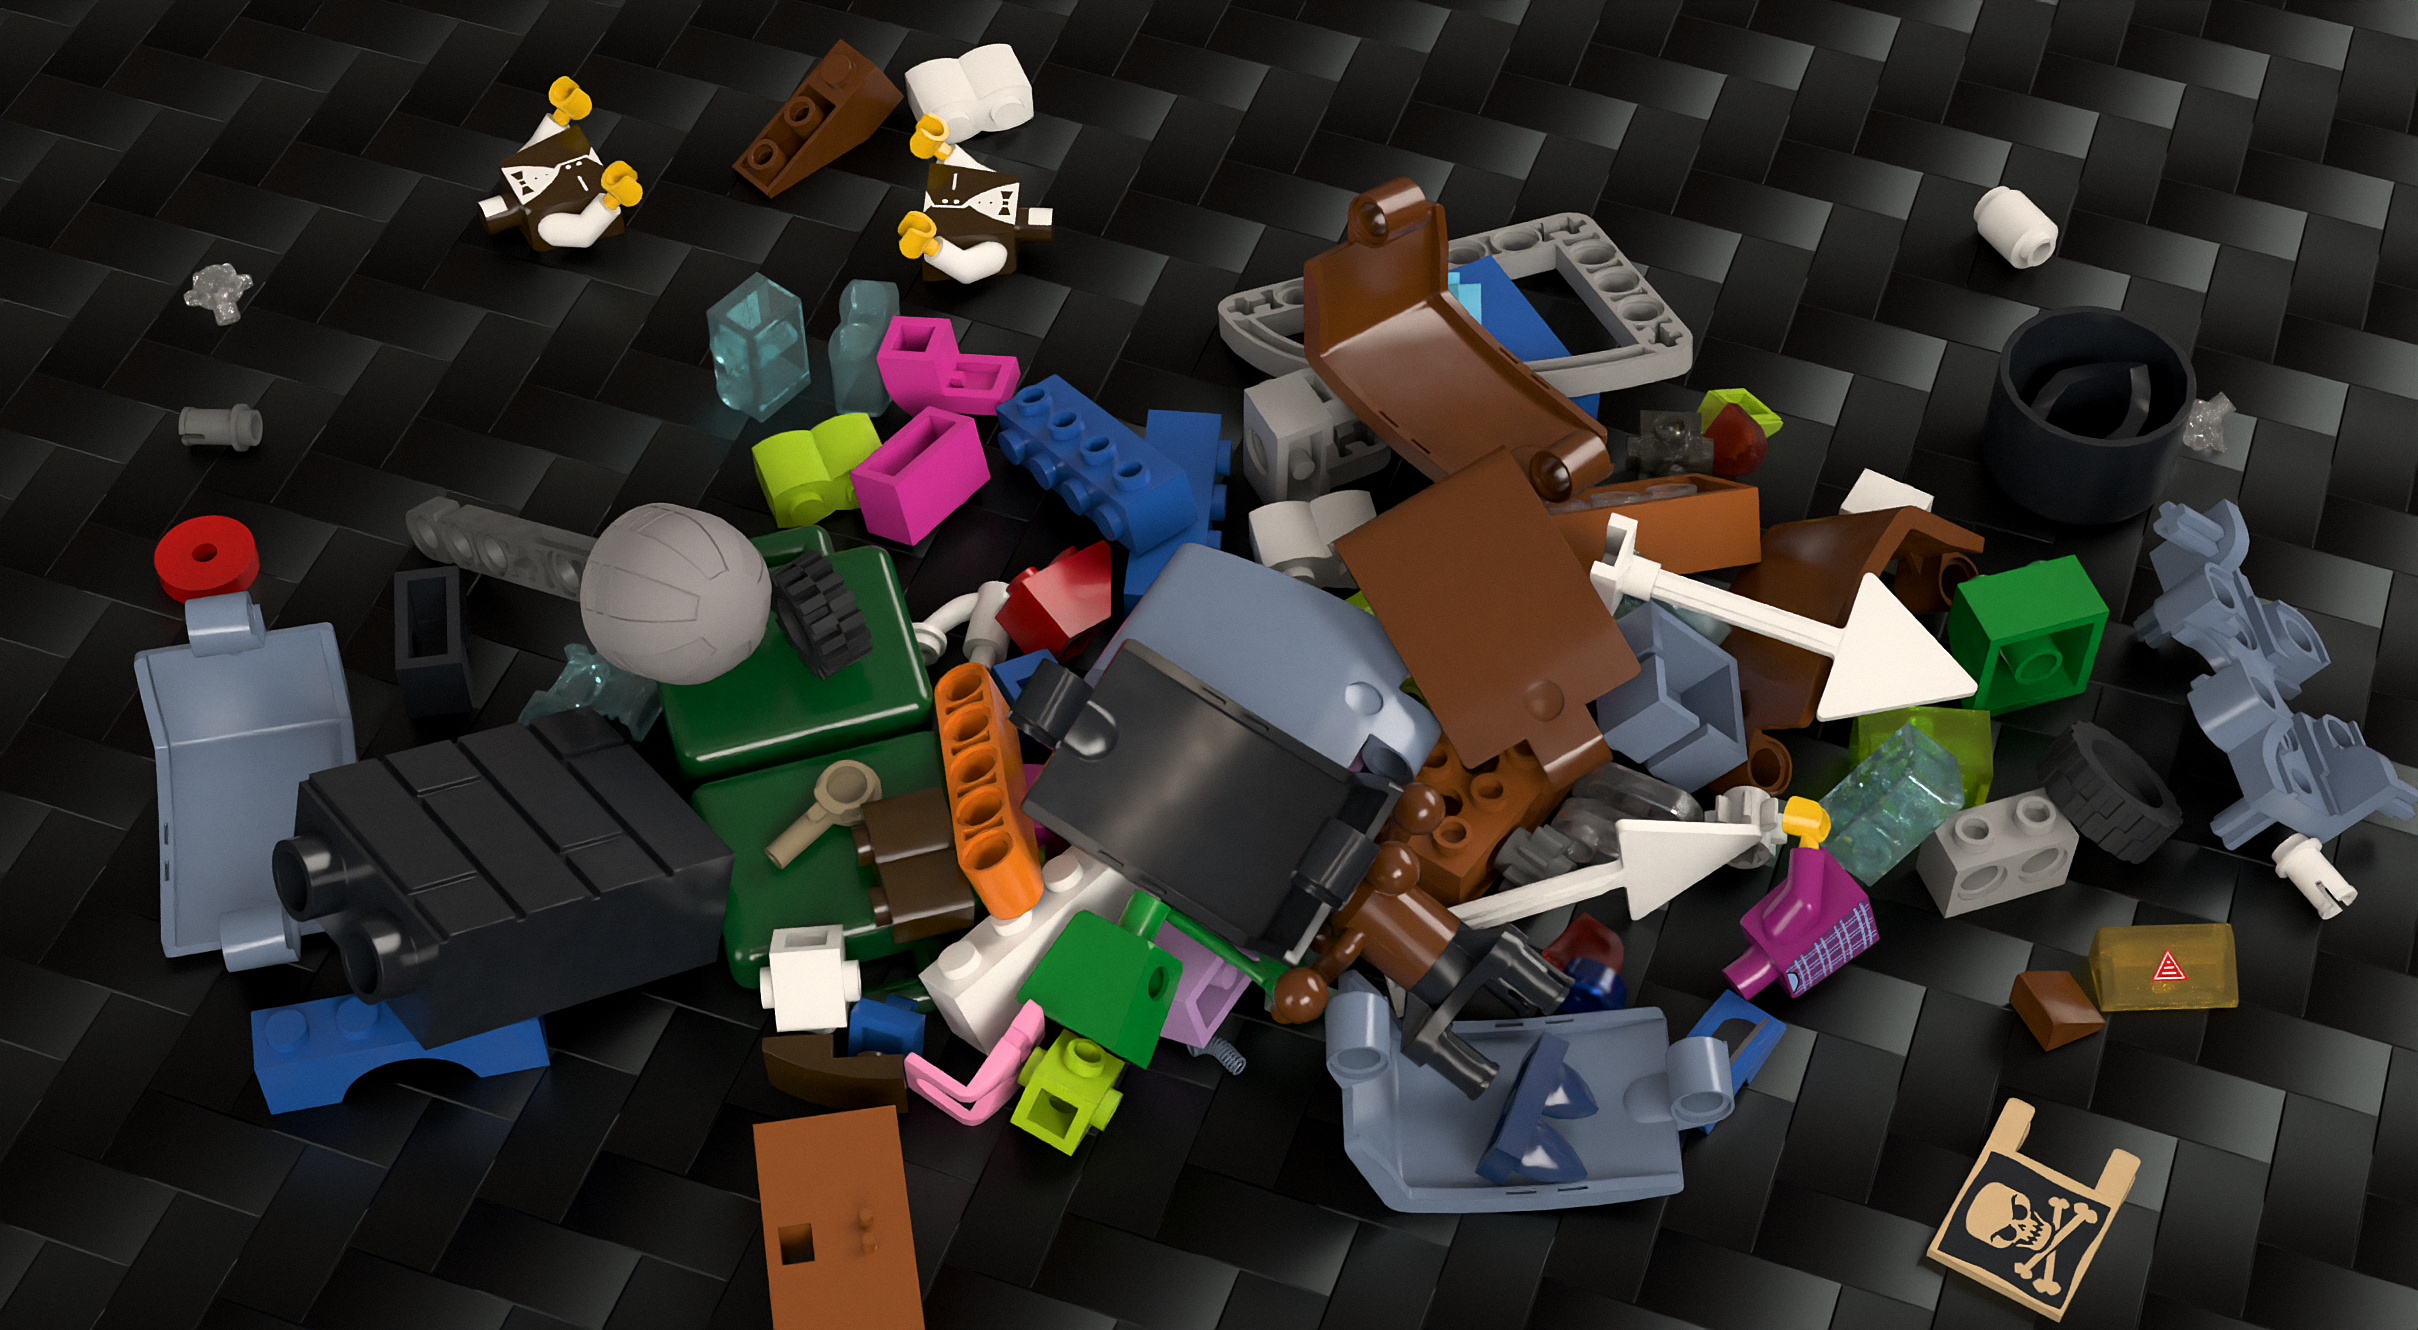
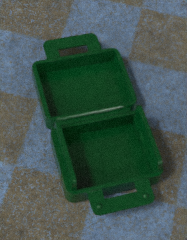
M807 525L749 538L748 540L763 557L769 573L810 550H817L821 553L822 558L826 557L832 563L834 573L839 571L844 578V586L847 591L851 590L856 598L854 603L857 609L862 610L866 619L863 624L870 630L872 638L869 640L873 644V650L870 651L871 654L825 680H820L819 676L815 677L810 672L808 664L805 666L798 658V651L795 648L791 649L786 641L788 636L784 629L780 630L775 621L778 618L776 613L770 610L766 624L767 629L761 642L746 660L730 671L711 681L691 685H676L654 680L679 778L687 788L694 790L690 797L689 806L735 853L721 931V938L731 975L742 987L749 989L760 988V968L770 967L769 952L774 929L843 924L846 961L858 960L861 963L912 950L918 971L917 975L862 988V998L885 1003L890 994H895L917 1000L918 1005L915 1010L917 1013L921 1014L936 1010L938 1007L918 975L938 959L942 951L952 944L951 940L964 937L990 915L971 883L970 887L975 905L974 926L893 945L888 926L876 928L871 915L867 887L877 885L871 865L859 867L856 860L850 828L859 825L847 827L833 824L783 869L778 868L764 852V849L816 803L814 789L817 779L830 765L841 760L858 761L873 769L880 779L882 799L940 786L952 821L940 734L931 731L935 722L934 694L892 557L885 549L874 545L835 553L828 532L817 525ZM850 1002L847 1027H837L830 1034L834 1036L849 1032L850 1012L857 1002Z

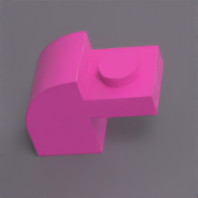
M893 316L876 356L888 394L901 409L914 418L928 406L957 414L998 416L995 407L1012 398L1021 375L1016 357L960 354L950 319Z

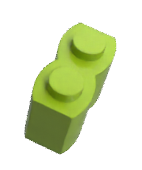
M849 413L836 416L818 424L810 431L794 430L771 436L751 448L758 481L778 528L812 525L835 510L860 508L850 472L882 446L868 413Z

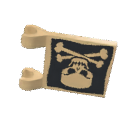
M2010 1098L1989 1140L1928 1248L1926 1256L2059 1323L2118 1209L2129 1193L2141 1162L2138 1157L2124 1150L2115 1149L2094 1190L2017 1152L2029 1133L2030 1122L2034 1117L2035 1108L2017 1098Z

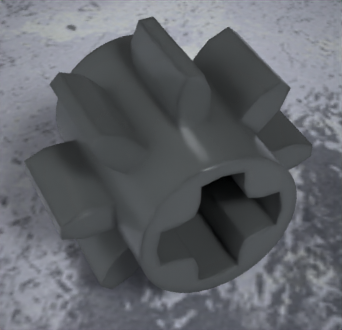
M1545 824L1543 828L1538 826L1533 834L1522 826L1519 827L1506 841L1493 864V868L1506 877L1498 891L1502 893L1575 871L1577 864L1564 855L1572 841L1548 824Z

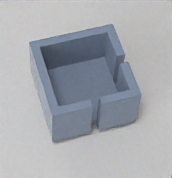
M1652 600L1647 601L1616 621L1615 623L1641 666V672L1632 679L1596 698L1598 717L1596 725L1607 745L1613 750H1619L1638 764L1643 762L1647 770L1654 777L1663 779L1687 796L1747 761L1737 659Z

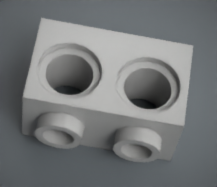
M2045 787L1928 820L1915 868L1945 919L2064 885L2077 847L2079 835L2070 820L2062 814L2060 808L2050 799Z

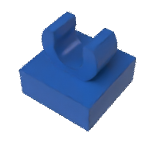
M890 994L885 1003L861 997L860 1001L857 1002L850 1012L847 1057H853L855 1054L865 1051H878L887 1055L903 1054L904 1059L910 1052H913L922 1058L926 1015L915 1012L918 1001L895 994Z

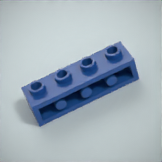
M1054 374L1036 385L1023 388L1015 397L995 407L1002 428V432L998 434V442L1006 458L1013 465L1021 464L1028 469L1043 489L1049 490L1052 488L1062 496L1076 515L1085 514L1095 522L1101 533L1109 541L1117 540L1136 556H1139L1199 521L1186 471L1058 375Z

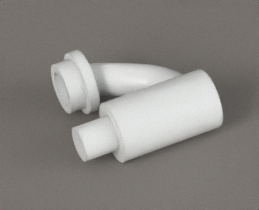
M999 581L986 582L979 587L978 593L957 597L939 608L923 623H912L925 666L936 663L938 657L944 654L947 646L945 633L966 621H970L963 646V653L969 662H978L984 665L989 674L992 666L1003 663L1007 657L1011 637L994 617L1010 597L1006 592L1009 584Z

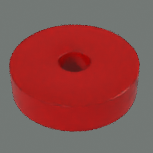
M213 515L193 518L171 529L159 542L154 555V563L164 591L174 600L185 604L186 600L245 591L258 574L260 558L253 535L245 525L229 517Z

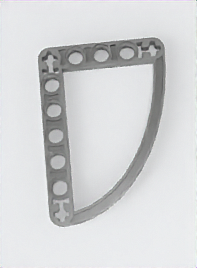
M1561 213L1448 241V271L1490 255L1511 280L1557 269L1622 348L1570 357L1523 362L1567 398L1624 389L1673 378L1691 369L1693 363V336L1690 330L1589 216L1580 213ZM1303 277L1236 293L1220 301L1218 317L1221 338L1241 358L1254 367L1277 378L1311 367L1305 356L1304 345L1285 337L1304 332Z

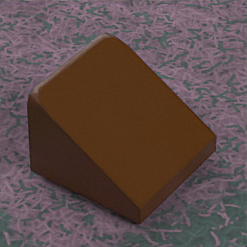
M2026 971L2016 975L2009 1001L2045 1052L2104 1029L2106 1022L2069 971Z

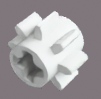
M1752 786L1734 787L1726 791L1723 796H1716L1715 810L1705 811L1704 823L1757 825L1760 830L1762 840L1726 863L1732 867L1752 869L1762 866L1769 859L1775 858L1776 844L1787 843V833H1784L1782 830L1783 814L1778 813V799L1775 797L1770 798L1769 794L1760 788Z

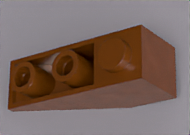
M840 39L732 167L768 197L773 198L868 140L905 96L874 63Z

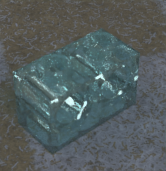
M1907 722L1818 802L1829 814L1831 820V829L1825 841L1820 843L1821 848L1824 846L1843 868L1871 887L1965 805L1957 758Z

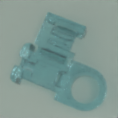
M572 643L564 648L569 663L548 692L536 690L517 721L526 726L529 725V719L591 705L602 717L605 713L608 714L611 720L615 716H619L621 724L628 725L633 740L642 742L659 716L661 707L653 679L621 670L608 662L598 651L595 655H590L587 646Z

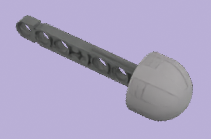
M440 496L433 497L410 509L406 514V524L411 538L425 556L447 564L455 562L460 568L580 602L586 632L597 651L614 666L637 675L676 685H691L711 681L746 660L755 651L767 629L766 624L770 613L772 585L763 557L740 531L720 517L706 512L668 503L646 504L636 507L617 518L602 533L599 539L470 504L460 508L458 501Z

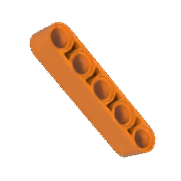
M968 662L949 670L940 678L934 692L957 857L961 869L989 913L997 919L1008 920L1023 915L1038 903L1043 894L1044 881L1033 820L1024 815L1019 809L1021 801L1028 792L1017 727L1006 718L1010 707L986 667L978 662Z

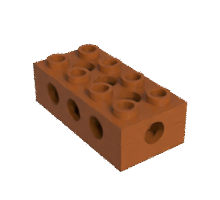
M1593 700L1585 706L1596 723L1598 718L1597 704ZM1441 729L1442 733L1437 744L1413 781L1424 782L1436 787L1443 797L1446 807L1444 819L1435 831L1427 835H1412L1407 844L1417 854L1421 866L1419 880L1416 885L1445 908L1480 899L1501 874L1493 868V864L1509 837L1521 826L1533 834L1577 782L1575 781L1554 793L1548 776L1532 749L1525 742L1526 739L1477 767L1467 769L1462 765ZM1392 811L1373 840L1377 845L1387 823L1393 816Z

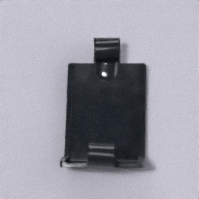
M1126 639L1121 643L1094 688L1068 669L1049 659L1043 658L1006 715V718L1012 724L1053 751L1020 803L1019 809L1024 815L1261 961L1289 969L1294 968L1298 964L1330 910L1342 911L1351 900L1381 851V848L1373 840L1404 791L1403 787L1391 779L1370 773L1348 770L1233 701L1136 639Z

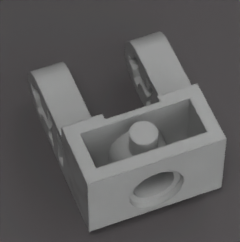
M1312 367L1263 381L1256 386L1244 390L1243 474L1264 505L1283 501L1311 502L1316 498L1330 494V490L1334 487L1380 471L1390 461L1391 447L1372 431L1325 384Z

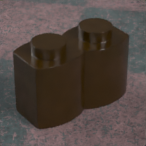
M937 786L860 804L861 825L851 827L850 830L858 866L871 865L877 885L867 887L868 902L875 927L887 925L893 945L974 926L975 905L968 878L958 863L954 829L941 787Z

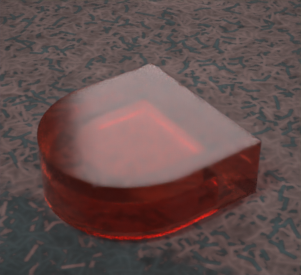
M1728 402L1692 450L1717 473L1742 477L1753 473L1762 464L1767 451V439L1762 427L1739 404Z
M1584 912L1542 952V957L1564 974L1570 975L1575 979V983L1571 988L1582 992H1597L1610 987L1616 982L1621 973L1624 952L1622 943L1617 935Z

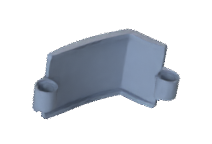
M1190 542L1181 544L1176 549L1083 679L1094 688L1121 643L1126 639H1136L1233 701L1347 769L1366 739H1368L1362 748L1364 763L1374 775L1391 779L1398 785L1413 783L1442 733L1441 727L1433 713L1399 689L1409 672L1374 615L1313 585L1230 553Z
M248 591L189 599L185 602V615L190 643L139 651L135 654L134 669L156 758L160 839L161 943L166 957H177L222 949L229 973L300 961L301 936L326 931L316 919L298 922L287 913L275 887L272 873V854L278 841L294 837L299 782L309 780V774L359 762L354 714L334 627L331 623L324 622L266 631L260 604H252Z
M1356 970L1345 971L1338 977L1339 995L1331 999L1325 1008L1326 1065L1330 1074L1342 1088L1345 1151L1384 1204L1400 1212L1488 1213L1550 1210L1627 1202L1677 1194L1683 1191L1684 1188L1678 1131L1723 1120L1735 1108L1727 1041L1722 1042L1712 1037L1696 1036L1679 1040L1669 1046L1667 1019L1658 1007L1523 1019L1451 1021L1453 1022L1451 1030L1490 1061L1500 1065L1499 1071L1491 1084L1475 1101L1470 1100L1467 1094L1429 1065L1424 1064L1422 1067H1418L1400 1053L1403 1020H1400L1389 1006L1387 996L1383 997L1380 991ZM1547 1031L1570 1043L1563 1062L1576 1070L1588 1084L1599 1110L1596 1114L1573 1120L1555 1119L1540 1115L1539 1119L1559 1132L1573 1147L1588 1175L1585 1179L1556 1183L1535 1180L1512 1171L1502 1184L1498 1185L1476 1174L1475 1170L1523 1057L1542 1033Z

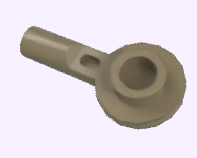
M841 760L825 769L817 779L814 789L816 803L764 849L768 858L778 868L783 869L833 824L847 827L861 824L860 804L880 800L883 796L880 779L873 769L854 760Z

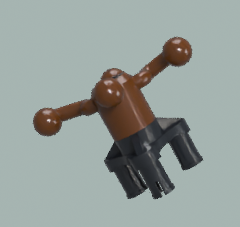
M1413 782L1403 787L1404 791L1392 809L1393 816L1387 823L1378 844L1381 851L1351 900L1342 911L1330 910L1309 944L1312 951L1320 956L1308 968H1291L1277 978L1272 992L1273 1003L1270 1007V1013L1272 1018L1280 1024L1292 1022L1308 1023L1317 1019L1327 1006L1329 998L1327 987L1360 955L1389 979L1406 990L1400 1053L1418 1067H1422L1424 1064L1429 1065L1467 1094L1470 1100L1475 1101L1491 1084L1499 1071L1500 1065L1490 1061L1451 1030L1453 1027V1022L1451 1021L1482 986L1512 1009L1519 1018H1522L1529 1012L1530 1007L1527 1006L1528 1003L1538 1006L1541 1012L1549 1016L1570 992L1569 989L1575 983V979L1570 975L1564 974L1526 944L1528 936L1510 922H1505L1499 928L1485 929L1482 926L1474 930L1416 885L1419 880L1421 866L1417 854L1407 844L1412 835H1427L1435 831L1444 819L1446 807L1443 797L1436 787L1424 782Z

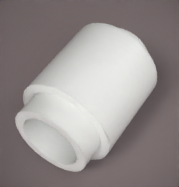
M2000 186L1989 191L1978 202L1974 210V220L1978 223L1979 233L2012 266L2018 269L2037 266L2051 256L2056 246L2058 228L2021 191L2010 190L2008 187Z

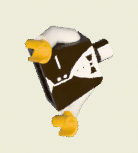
M566 76L560 77L552 84L549 90V100L557 110L554 114L547 113L531 139L517 153L503 159L498 166L504 194L477 202L478 212L488 235L519 226L532 250L539 252L565 246L586 248L597 239L624 233L625 227L621 204L626 207L634 206L639 203L643 194L642 186L636 182L638 177L635 170L624 161H616L605 170L579 126L570 127L568 125L571 119L580 120L585 118L592 109V102L589 95L582 91L573 80Z
M926 113L922 116L915 126L916 132L910 139V149L916 157L921 159H929L934 155L937 158V162L930 163L923 213L918 211L908 212L898 227V233L903 236L899 242L902 254L911 259L921 256L923 281L956 279L961 283L970 284L987 276L1011 274L1017 270L1020 242H1053V208L1022 207L1021 182L1018 177L1012 174L999 173L979 164L955 143L947 145L944 141L949 136V128L944 119L934 113Z

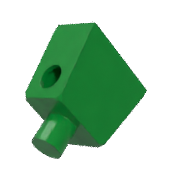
M1134 889L1116 924L1085 909L1077 912L1020 988L1015 1000L1025 1005L1031 999L1042 1007L1044 1017L1086 1039L1094 1041L1101 1047L1146 1070L1152 1059L1183 973L1182 961L1153 944L1171 908L1148 894Z

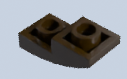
M793 1031L785 1034L783 1037H766L762 1039V1050L770 1085L795 1097L832 1108L854 1111L896 1105V1113H909L908 1083L903 1054L887 1055L878 1051H865L857 1053L853 1057L837 1058L833 1034L817 1035L810 1031Z

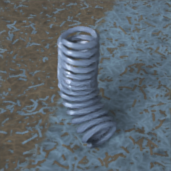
M1217 1036L1211 1037L1204 1049L1187 1044L1188 1051L1193 1057L1203 1053L1204 1055L1207 1053L1214 1057L1216 1056L1220 1063L1226 1066V1069L1233 1072V1075L1241 1073L1246 1065V1059L1227 1040L1217 1039Z

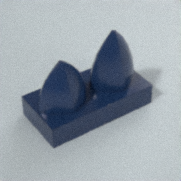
M1544 1031L1525 1054L1475 1170L1476 1174L1498 1185H1501L1512 1171L1535 1180L1556 1183L1572 1182L1587 1177L1588 1173L1573 1147L1559 1132L1539 1119L1540 1115L1555 1119L1573 1120L1596 1114L1599 1110L1588 1084L1576 1070L1563 1062L1570 1045L1569 1042Z

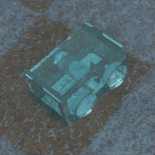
M756 272L706 311L710 333V348L713 353L717 380L716 389L721 399L734 410L741 409L762 423L811 383L802 305L799 297Z

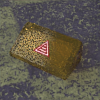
M2231 924L2101 927L2096 931L2088 956L2101 1011L2237 1007L2239 997L2235 941Z

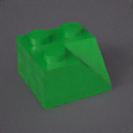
M2075 555L2050 561L2039 560L2022 568L1991 576L1980 575L1971 578L1967 582L1957 584L1947 622V631L1953 659L1977 683V690L1973 696L1961 698L1963 712L1969 723L2085 693L2110 610Z

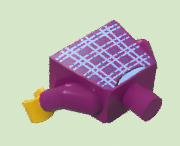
M1792 796L1788 800L1782 818V830L1784 833L1801 838L1799 848H1792L1790 850L1788 877L1742 917L1740 925L1749 948L1721 969L1729 984L1746 1001H1749L1774 980L1778 982L1791 998L1799 997L1880 939L1868 895L1845 871L1840 861H1837L1824 846L1819 849V843L1825 841L1831 829V820L1829 814L1816 801L1798 796Z

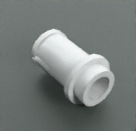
M2300 832L2296 833L2281 843L2273 852L2272 859L2277 864L2275 872L2280 878L2289 877L2318 910V914L2322 919L2332 918L2340 913L2342 909L2326 892L2325 888L2331 892L2336 900H2342L2347 906L2352 903L2358 893L2320 852L2322 844L2317 838L2308 839L2306 835Z

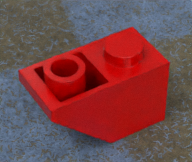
M1103 539L1081 551L1076 546H1072L1059 554L1047 568L1038 571L1035 567H1030L1020 573L1007 586L1006 592L1010 597L994 618L1025 655L1048 648L1057 663L1061 665L1083 653L1111 617V548Z

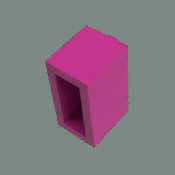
M931 406L926 407L850 472L868 533L914 546L928 536L931 530L956 508L964 504L973 493L991 478L974 418Z

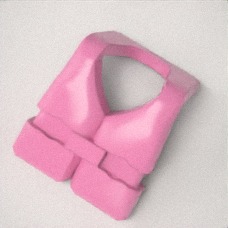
M1031 999L1027 1001L1011 1023V1027L1001 1037L967 1087L913 1052H910L904 1059L908 1087L964 1125L975 1126L983 1123L997 1112L1022 1086L1017 1083V1080L1034 1049L1037 1046L1044 1050L1047 1049L1042 1007ZM951 1097L961 1102L971 1103L976 1101L971 1111H969Z

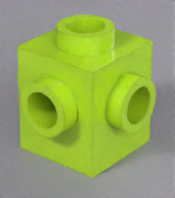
M1064 1028L1048 1051L1037 1046L1027 1060L1017 1080V1083L1024 1086L1025 1090L1010 1122L1072 1156L1090 1127L1093 1125L1103 1131L1116 1111L1123 1094L1115 1090L1113 1086L1125 1062L1104 1051L1094 1041L1081 1038Z

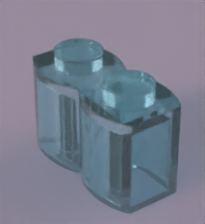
M853 279L841 295L839 302L841 323L832 333L828 345L834 405L838 414L868 413L869 417H880L889 407L892 398L885 388L876 356L893 316H901L899 292L896 284L893 282Z

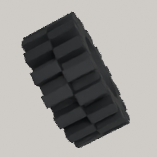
M810 550L769 573L772 585L770 610L776 613L778 618L775 621L780 630L784 629L788 636L786 641L791 649L795 648L798 651L799 660L804 666L808 664L810 672L815 677L819 676L820 680H825L871 654L870 651L873 650V644L869 640L872 638L871 633L863 624L866 619L862 610L857 609L854 603L856 600L851 590L847 591L844 586V578L839 571L834 573L832 563L826 557L822 558L819 551Z

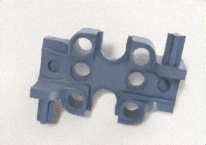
M2223 499L2201 515L2182 503L2178 506L2170 501L2163 503L2158 508L2162 517L2153 523V528L2158 535L2164 537L2167 541L2151 551L2149 555L2164 593L2155 599L2153 607L2137 617L2138 620L2133 622L2137 633L2144 636L2147 645L2151 648L2156 649L2173 637L2199 652L2216 673L2213 677L2202 674L2190 682L2193 691L2188 693L2187 697L2194 715L2207 737L2228 754L2244 797L2213 817L2214 821L2210 823L2213 833L2222 838L2223 844L2227 849L2233 851L2277 821L2310 838H2317L2321 844H2325L2375 810L2389 818L2395 816L2403 821L2412 819L2416 815L2412 805L2418 802V789L2398 779L2389 759L2366 746L2355 721L2347 724L2329 714L2316 720L2301 711L2294 715L2282 700L2284 698L2290 701L2300 694L2302 690L2299 684L2326 667L2331 661L2318 633L2300 612L2279 599L2270 604L2261 605L2259 599L2254 596L2247 577L2242 575L2239 568L2247 555L2250 540L2238 506Z

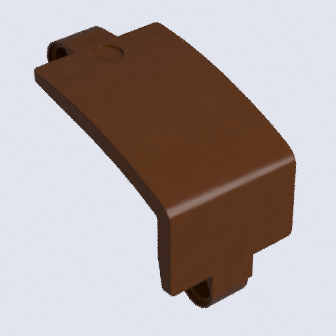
M1403 176L1393 178L1354 197L1349 203L1348 241L1307 260L1303 268L1304 351L1307 361L1314 372L1372 431L1435 483L1501 445H1505L1537 495L1553 503H1564L1608 478L1613 473L1615 464H1610V456L1605 446L1608 436L1607 429L1512 354L1449 292V244L1443 205L1432 200L1426 201L1419 186L1408 177Z
M1501 445L1327 544L1333 557L1339 563L1343 562L1463 766L1467 769L1475 768L1526 739L1525 742L1534 752L1548 776L1554 793L1613 760L1612 753L1585 705L1637 676L1641 672V666L1575 554L1505 445Z
M1912 505L1780 523L1770 527L1760 539L1761 562L1743 565L1727 592L1838 629H1843L1847 626L1864 575L1866 573H1873L1879 578L1889 560H1898L1894 589L1897 599L1911 614L1920 615L1950 612L1957 584L1967 582L1971 578L1979 576L1974 563L1958 552L1982 553L1985 538ZM1713 618L1705 638L1737 659L1748 760L1708 783V786L1717 796H1723L1726 791L1734 787L1752 786L1764 790L1770 797H1775L1782 794L1789 785L1792 777V762L1785 746L1778 740L1762 734V730L1802 729L1808 727L1819 707L1833 666V660L1814 651Z

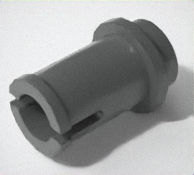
M236 404L232 409L184 407L179 417V435H183L181 441L184 445H232L236 451H247L250 446H257L262 438L263 423L258 410H250L247 404Z

